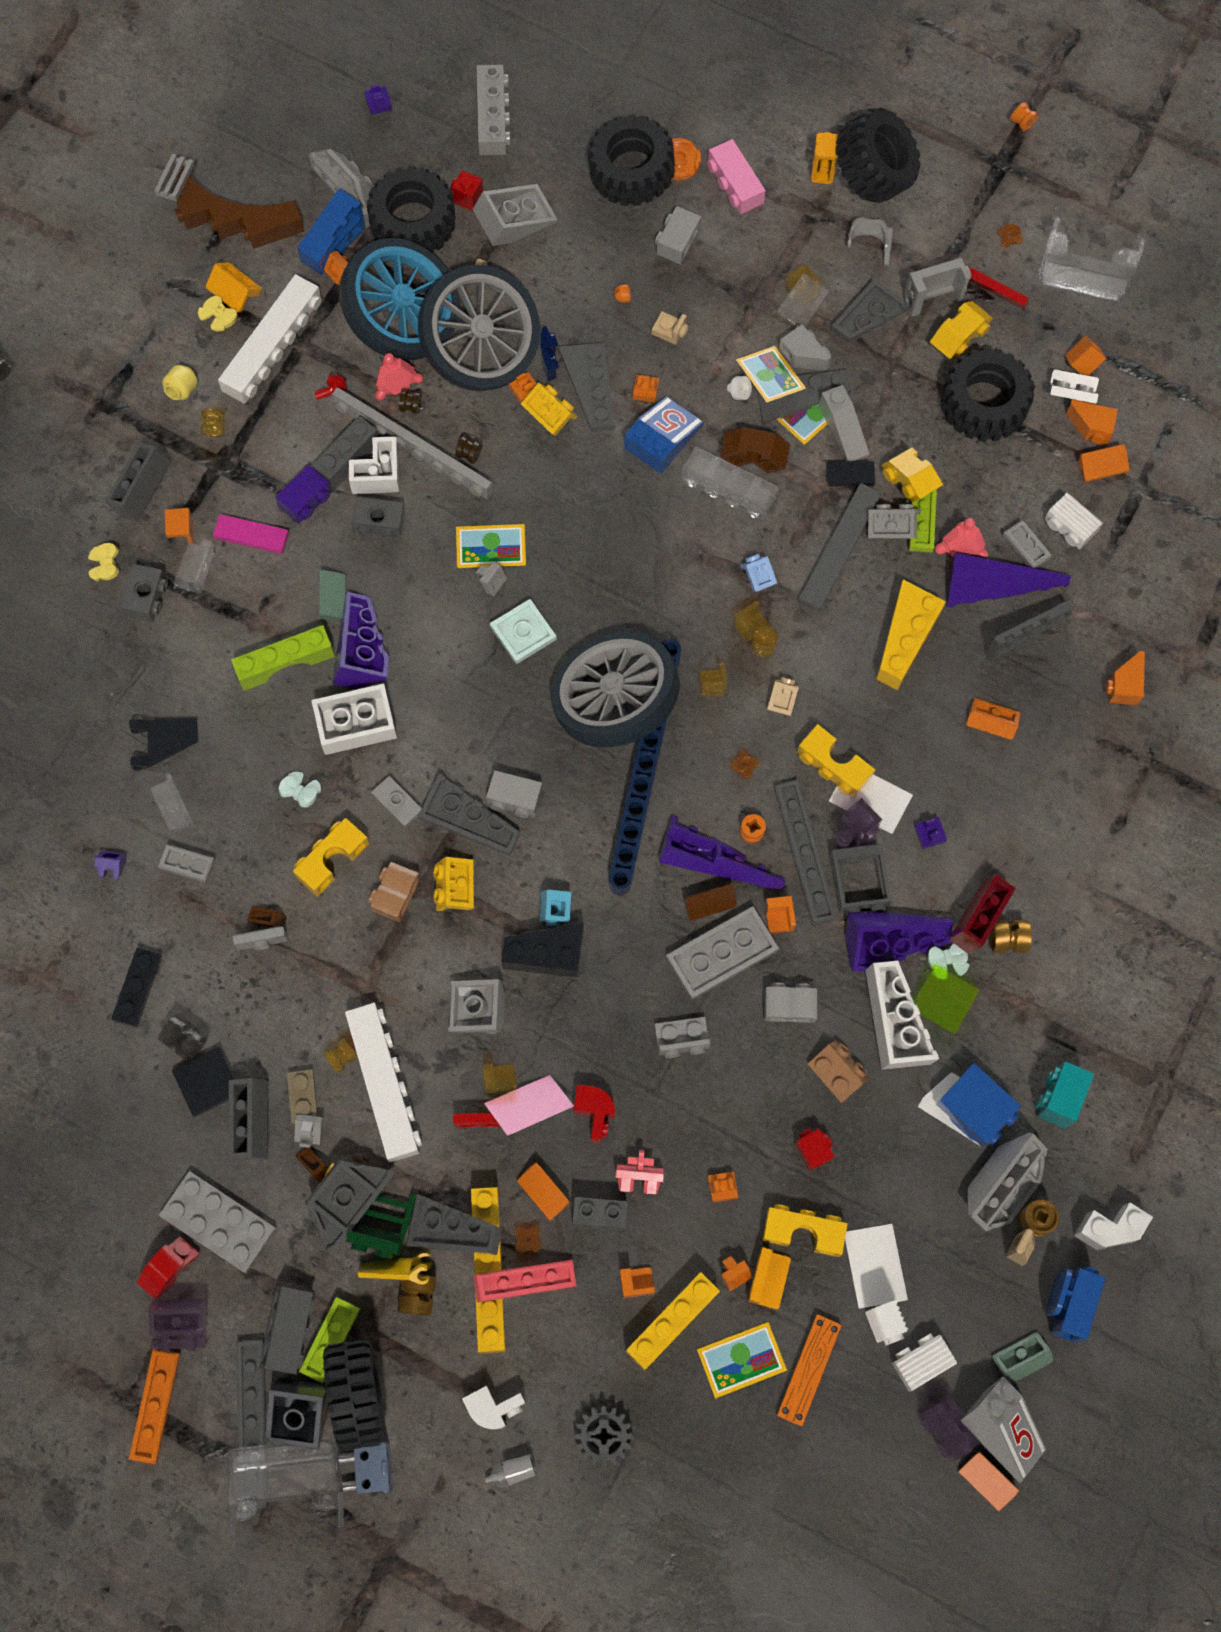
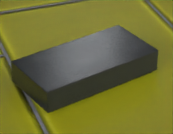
M827 461V486H859L860 483L866 486L875 485L874 461Z

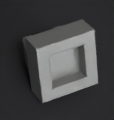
M494 562L490 567L481 565L476 571V574L481 576L479 581L484 590L493 597L507 580L501 565Z
M297 1114L294 1142H300V1147L310 1148L312 1144L320 1145L323 1117Z

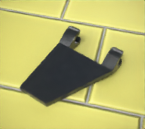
M197 718L131 719L129 721L131 733L138 734L147 731L148 757L132 756L130 759V764L134 771L148 769L198 742Z

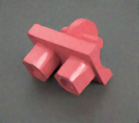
M639 1150V1157L628 1156V1164L638 1166L617 1164L616 1178H618L619 1191L633 1192L635 1179L644 1180L643 1193H658L660 1182H663L664 1168L643 1167L654 1166V1159L644 1158V1150Z

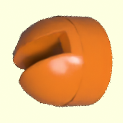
M629 284L618 285L614 290V298L620 303L631 302Z

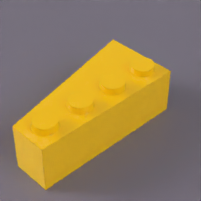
M905 580L902 581L876 678L878 681L898 691L938 620L946 601Z

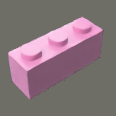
M731 139L709 149L707 167L718 178V184L728 194L732 207H736L738 212L743 214L764 204L766 190L734 140Z

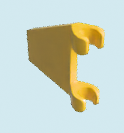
M421 1250L413 1257L360 1263L358 1278L410 1280L417 1284H426L429 1281V1277H420L418 1273L420 1271H427L432 1266V1262L424 1263L421 1261L422 1257L430 1256V1251Z

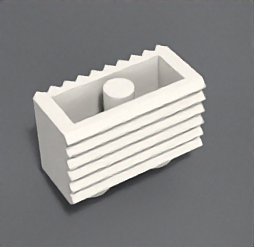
M1068 493L1050 508L1045 517V521L1052 530L1059 531L1069 545L1077 546L1078 549H1081L1100 530L1103 524Z
M895 1300L865 1312L877 1343L884 1341L885 1346L904 1339L902 1333L907 1332L908 1329L905 1327L904 1317L901 1316L902 1312L898 1311L900 1307L896 1306L897 1301Z
M930 1333L917 1341L920 1345L912 1351L907 1347L895 1354L897 1360L892 1362L908 1392L913 1391L957 1364L941 1335L933 1337Z

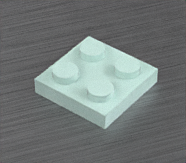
M531 599L490 623V628L515 664L520 663L557 640V636Z

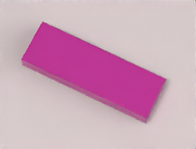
M222 514L219 515L213 533L214 539L282 555L289 536V531L286 529Z

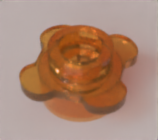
M1011 223L1007 224L1004 228L998 229L997 233L1001 236L1004 247H1010L1012 244H1021L1023 242L1021 229L1018 225Z
M742 750L739 752L738 758L731 762L730 767L742 778L748 779L751 777L754 769L759 767L760 762L757 758H752L748 751Z
M532 1226L530 1229L518 1227L515 1230L514 1234L517 1237L515 1249L518 1253L523 1254L525 1251L536 1253L540 1251L541 1244L538 1237L540 1229L537 1226ZM529 1237L530 1242H526L525 1239Z

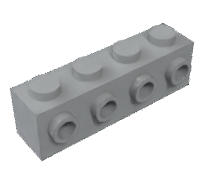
M477 65L479 155H506V145H510V131L505 129V126H510L509 112H505V107H509V93L504 91V88H509L508 74H504L503 65Z

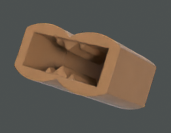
M392 862L388 868L384 867L379 877L381 885L378 890L374 889L369 898L372 912L400 922L419 883V873Z

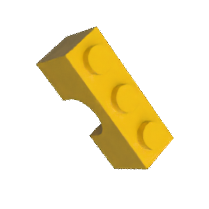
M817 724L798 747L797 754L800 760L806 765L814 766L818 770L819 775L825 780H831L838 785L837 788L841 793L855 798L873 777L875 769L858 755H855L850 762L845 764L835 762L830 756V751L834 748L837 739Z
M347 818L342 822H336L331 827L330 834L324 840H318L312 847L313 851L307 857L300 858L294 866L293 873L295 877L317 897L335 880L332 872L326 868V862L329 857L334 854H343L353 861L369 845L367 836Z
M775 1204L774 1208L769 1207L767 1210L762 1242L788 1247L793 1231L804 1228L809 1230L814 1236L815 1245L813 1252L840 1257L843 1254L848 1223L841 1222L842 1218L826 1215V1219L815 1217L816 1213L812 1211L800 1210V1213L790 1212V1207Z

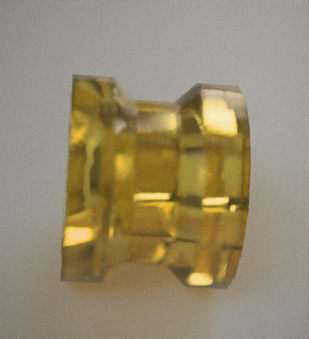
M217 409L203 410L201 412V420L203 421V424L200 426L201 433L211 437L221 436L224 433V426L222 425L224 413Z

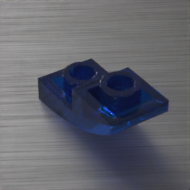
M544 326L541 330L540 341L541 360L545 376L549 382L557 378L556 369L559 368L555 356L558 342L554 333L550 334L547 326Z

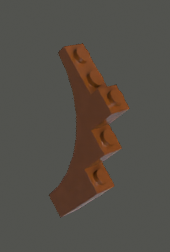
M182 167L176 182L179 181L180 176L184 170V167ZM189 176L178 198V208L174 209L179 223L184 222L187 230L209 223L212 232L217 231L220 239L242 232L245 241H250L253 249L304 232L302 218L294 200L277 205L264 206L238 204L208 192L196 183L191 176Z

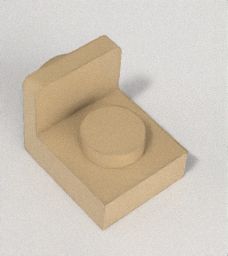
M662 311L652 328L651 334L676 345L680 337L684 338L688 331L689 325L686 324L687 315L682 314L681 318L678 319Z
M781 677V680H775L767 710L791 716L799 689L798 685H794L795 680Z

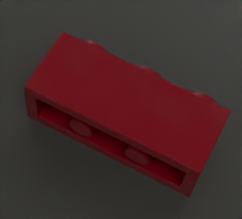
M997 874L984 880L977 889L949 940L967 954L983 947L1016 888Z

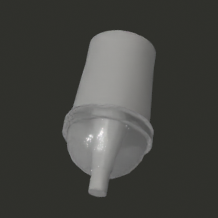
M531 1454L506 1461H498V1464L491 1470V1476L485 1478V1482L493 1481L497 1487L509 1488L513 1484L537 1476Z

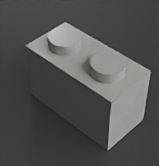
M676 206L673 214H668L664 225L665 229L663 232L659 231L655 244L657 245V255L681 265L700 231L701 216Z
M494 770L486 796L487 805L499 812H504L505 810L512 811L521 818L535 817L543 791L542 782Z

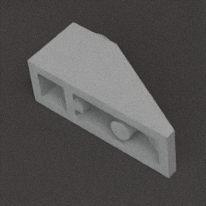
M841 385L823 392L819 408L845 460L859 461L869 457L870 454L853 403L844 386Z

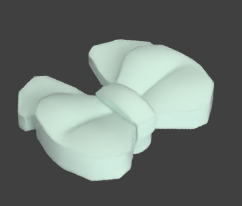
M302 772L289 773L280 782V796H292L301 807H309L315 802L318 793H321L320 783L317 780H313L304 787L301 785L304 777Z
M954 943L949 950L942 951L937 947H932L928 951V963L931 969H933L932 974L938 979L945 980L947 978V965L952 964L958 976L965 974L969 968V963H966L968 954Z

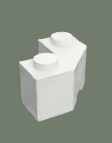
M1132 1203L1123 1205L1113 1222L1093 1210L1086 1214L1074 1236L1096 1250L1128 1244L1141 1239L1153 1217Z

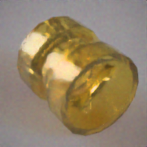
M766 625L756 629L752 642V649L755 654L766 657L775 651L778 639L775 629Z
M344 1038L337 1042L333 1050L328 1049L322 1053L337 1074L344 1070L345 1064L353 1063L358 1059V1056Z

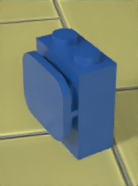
M975 1063L968 1068L936 1103L949 1116L951 1122L981 1147H984L988 1142L993 1145L1002 1135L999 1130L1005 1124L1010 1126L1019 1117L1016 1111L1021 1107L1019 1103Z
M1083 1266V1269L1078 1268L1072 1271L1066 1268L1058 1272L1045 1315L1049 1317L1055 1316L1050 1334L1074 1343L1088 1339L1106 1279L1098 1275V1270Z

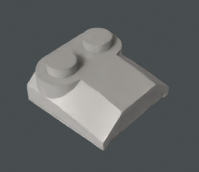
M499 979L451 981L450 1027H448V1032H485L487 1034L500 1032L504 1024L505 992L502 981Z

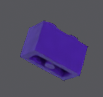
M308 465L275 498L278 507L296 523L300 524L303 520L310 518L314 509L320 503H325L332 492L329 482Z

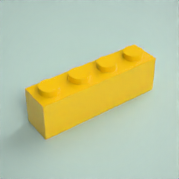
M700 1272L631 1344L626 1353L645 1371L712 1301L720 1290Z

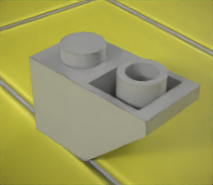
M800 325L780 340L779 352L792 367L820 371L829 369L831 362L829 350L825 346H821L813 332L807 330L803 325Z

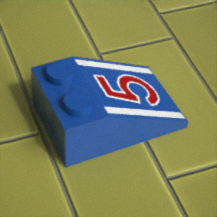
M666 396L642 415L625 434L624 449L662 474L700 429L703 421Z

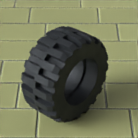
M871 108L846 123L839 132L835 149L836 155H838V167H841V174L844 179H847L848 186L854 189L858 196L865 197V200L876 203L886 202L912 187L917 180L921 164L919 161L920 152L916 147L917 142L915 138L913 139L910 128L906 127L903 119L897 118L894 112L883 108Z
M629 114V117L624 118L623 116H618L615 121L609 120L606 122L604 128L600 127L595 132V136L591 138L590 148L588 149V161L592 182L595 189L599 190V194L604 198L609 197L610 202L615 204L621 202L623 206H628L629 204L639 206L641 202L646 201V203L654 200L653 197H660L664 193V189L670 186L671 179L675 173L673 141L665 127H660V123L652 119L649 121L648 117L643 115L636 117L635 114ZM632 151L644 153L651 158L644 166L632 170L622 169L613 164V161L618 156Z
M408 166V169L397 168L395 169L396 172L393 173L389 171L384 174V179L379 178L374 183L375 188H372L368 194L367 211L374 239H404L414 242L434 254L433 250L443 248L444 241L448 242L452 237L451 232L455 229L454 201L448 184L445 180H440L438 174L435 172L430 174L429 170L425 168L418 170L415 166ZM408 203H419L432 210L427 217L417 222H402L392 216L397 208Z
M982 348L980 352L974 349L969 351L967 356L966 354L960 356L957 362L952 364L941 394V402L943 404L941 408L943 414L947 415L946 420L950 425L954 424L956 426L955 430L958 433L964 432L967 434V438L973 439V437L979 438V441L983 442L990 438L992 441H998L1001 436L1007 438L1012 435L1013 431H1017L1022 426L1035 394L1033 391L1035 386L1031 380L1032 375L1030 371L1024 369L1025 364L1020 359L1018 361L1014 359L1015 355L1002 353V350L997 348L995 351H990V348ZM976 383L995 385L1002 390L1008 402L999 407L983 406L972 399L967 387Z
M362 1338L328 1345L323 1350V1368L328 1408L336 1445L339 1449L348 1451L381 1444L386 1439V1425L379 1374L371 1341Z

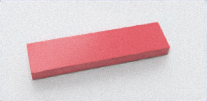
M573 1260L473 1275L477 1303L577 1286Z

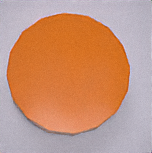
M683 138L672 139L675 158V173L672 179L686 180L693 177L701 165L699 149L697 150L694 143L690 140Z

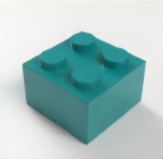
M1066 1061L1059 1067L1055 1066L1053 1071H1049L1044 1085L1048 1086L1044 1095L1041 1094L1036 1103L1035 1108L1039 1110L1036 1117L1063 1129L1077 1122L1094 1073Z

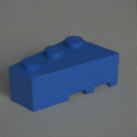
M339 188L305 238L299 243L297 249L300 261L322 275L325 272L324 267L330 252L338 251L342 254L365 230L361 203Z

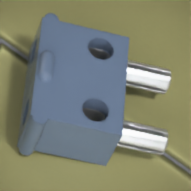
M382 1442L379 1446L354 1449V1452L337 1455V1458L354 1456V1458L337 1460L338 1463L355 1462L356 1480L340 1482L339 1486L354 1484L356 1486L339 1488L340 1492L356 1490L357 1494L383 1491L385 1494L392 1492L390 1445L387 1442ZM366 1451L369 1453V1458L367 1460L364 1459V1453ZM367 1480L371 1482L370 1488H367L365 1485Z

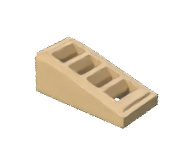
M1026 1229L1016 1234L1006 1253V1257L1024 1266L1035 1248L1034 1232Z

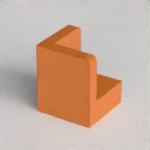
M1086 335L1065 355L1070 365L1076 371L1087 376L1106 360L1101 348Z
M189 508L165 510V534L167 538L186 536L189 544L194 543L193 517Z
M792 896L766 899L765 911L769 933L794 931L796 920Z
M651 1268L620 1270L623 1299L655 1294Z

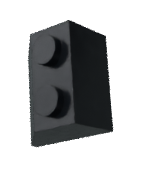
M277 1378L269 1390L265 1442L319 1449L328 1414L326 1384Z

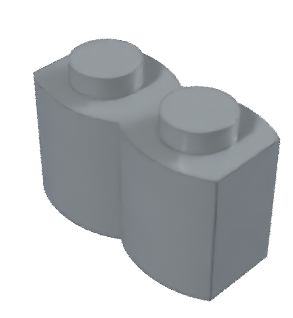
M771 983L770 987H766L764 990V1021L815 1023L817 1020V989L811 988L810 984H796V988H789L784 983Z

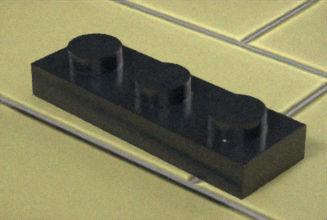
M136 948L111 1018L112 1021L135 1028L138 1027L162 959L161 954Z

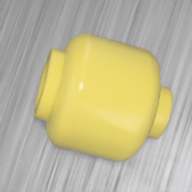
M182 365L172 367L162 381L165 394L173 400L187 399L198 383L194 371Z

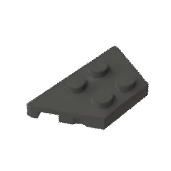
M337 1160L305 1201L328 1254H334L347 1237L348 1230L351 1231L387 1185L395 1174L392 1170Z

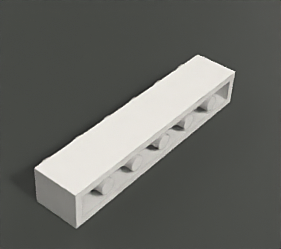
M296 274L218 379L222 392L246 404L249 398L254 397L262 380L268 378L272 366L275 362L277 363L281 360L283 351L294 342L296 333L307 324L312 311L320 306L321 295L318 286Z
M375 1003L346 1011L345 1014L387 1160L389 1163L420 1154L418 1147L422 1146L418 1130L413 1132L410 1123L415 1121L411 1106L406 1107L403 1097L408 1096L404 1081H398L396 1074L401 1072L397 1057H391L389 1048H393L390 1033L385 1034L382 1024L386 1023L383 1009L378 1010Z

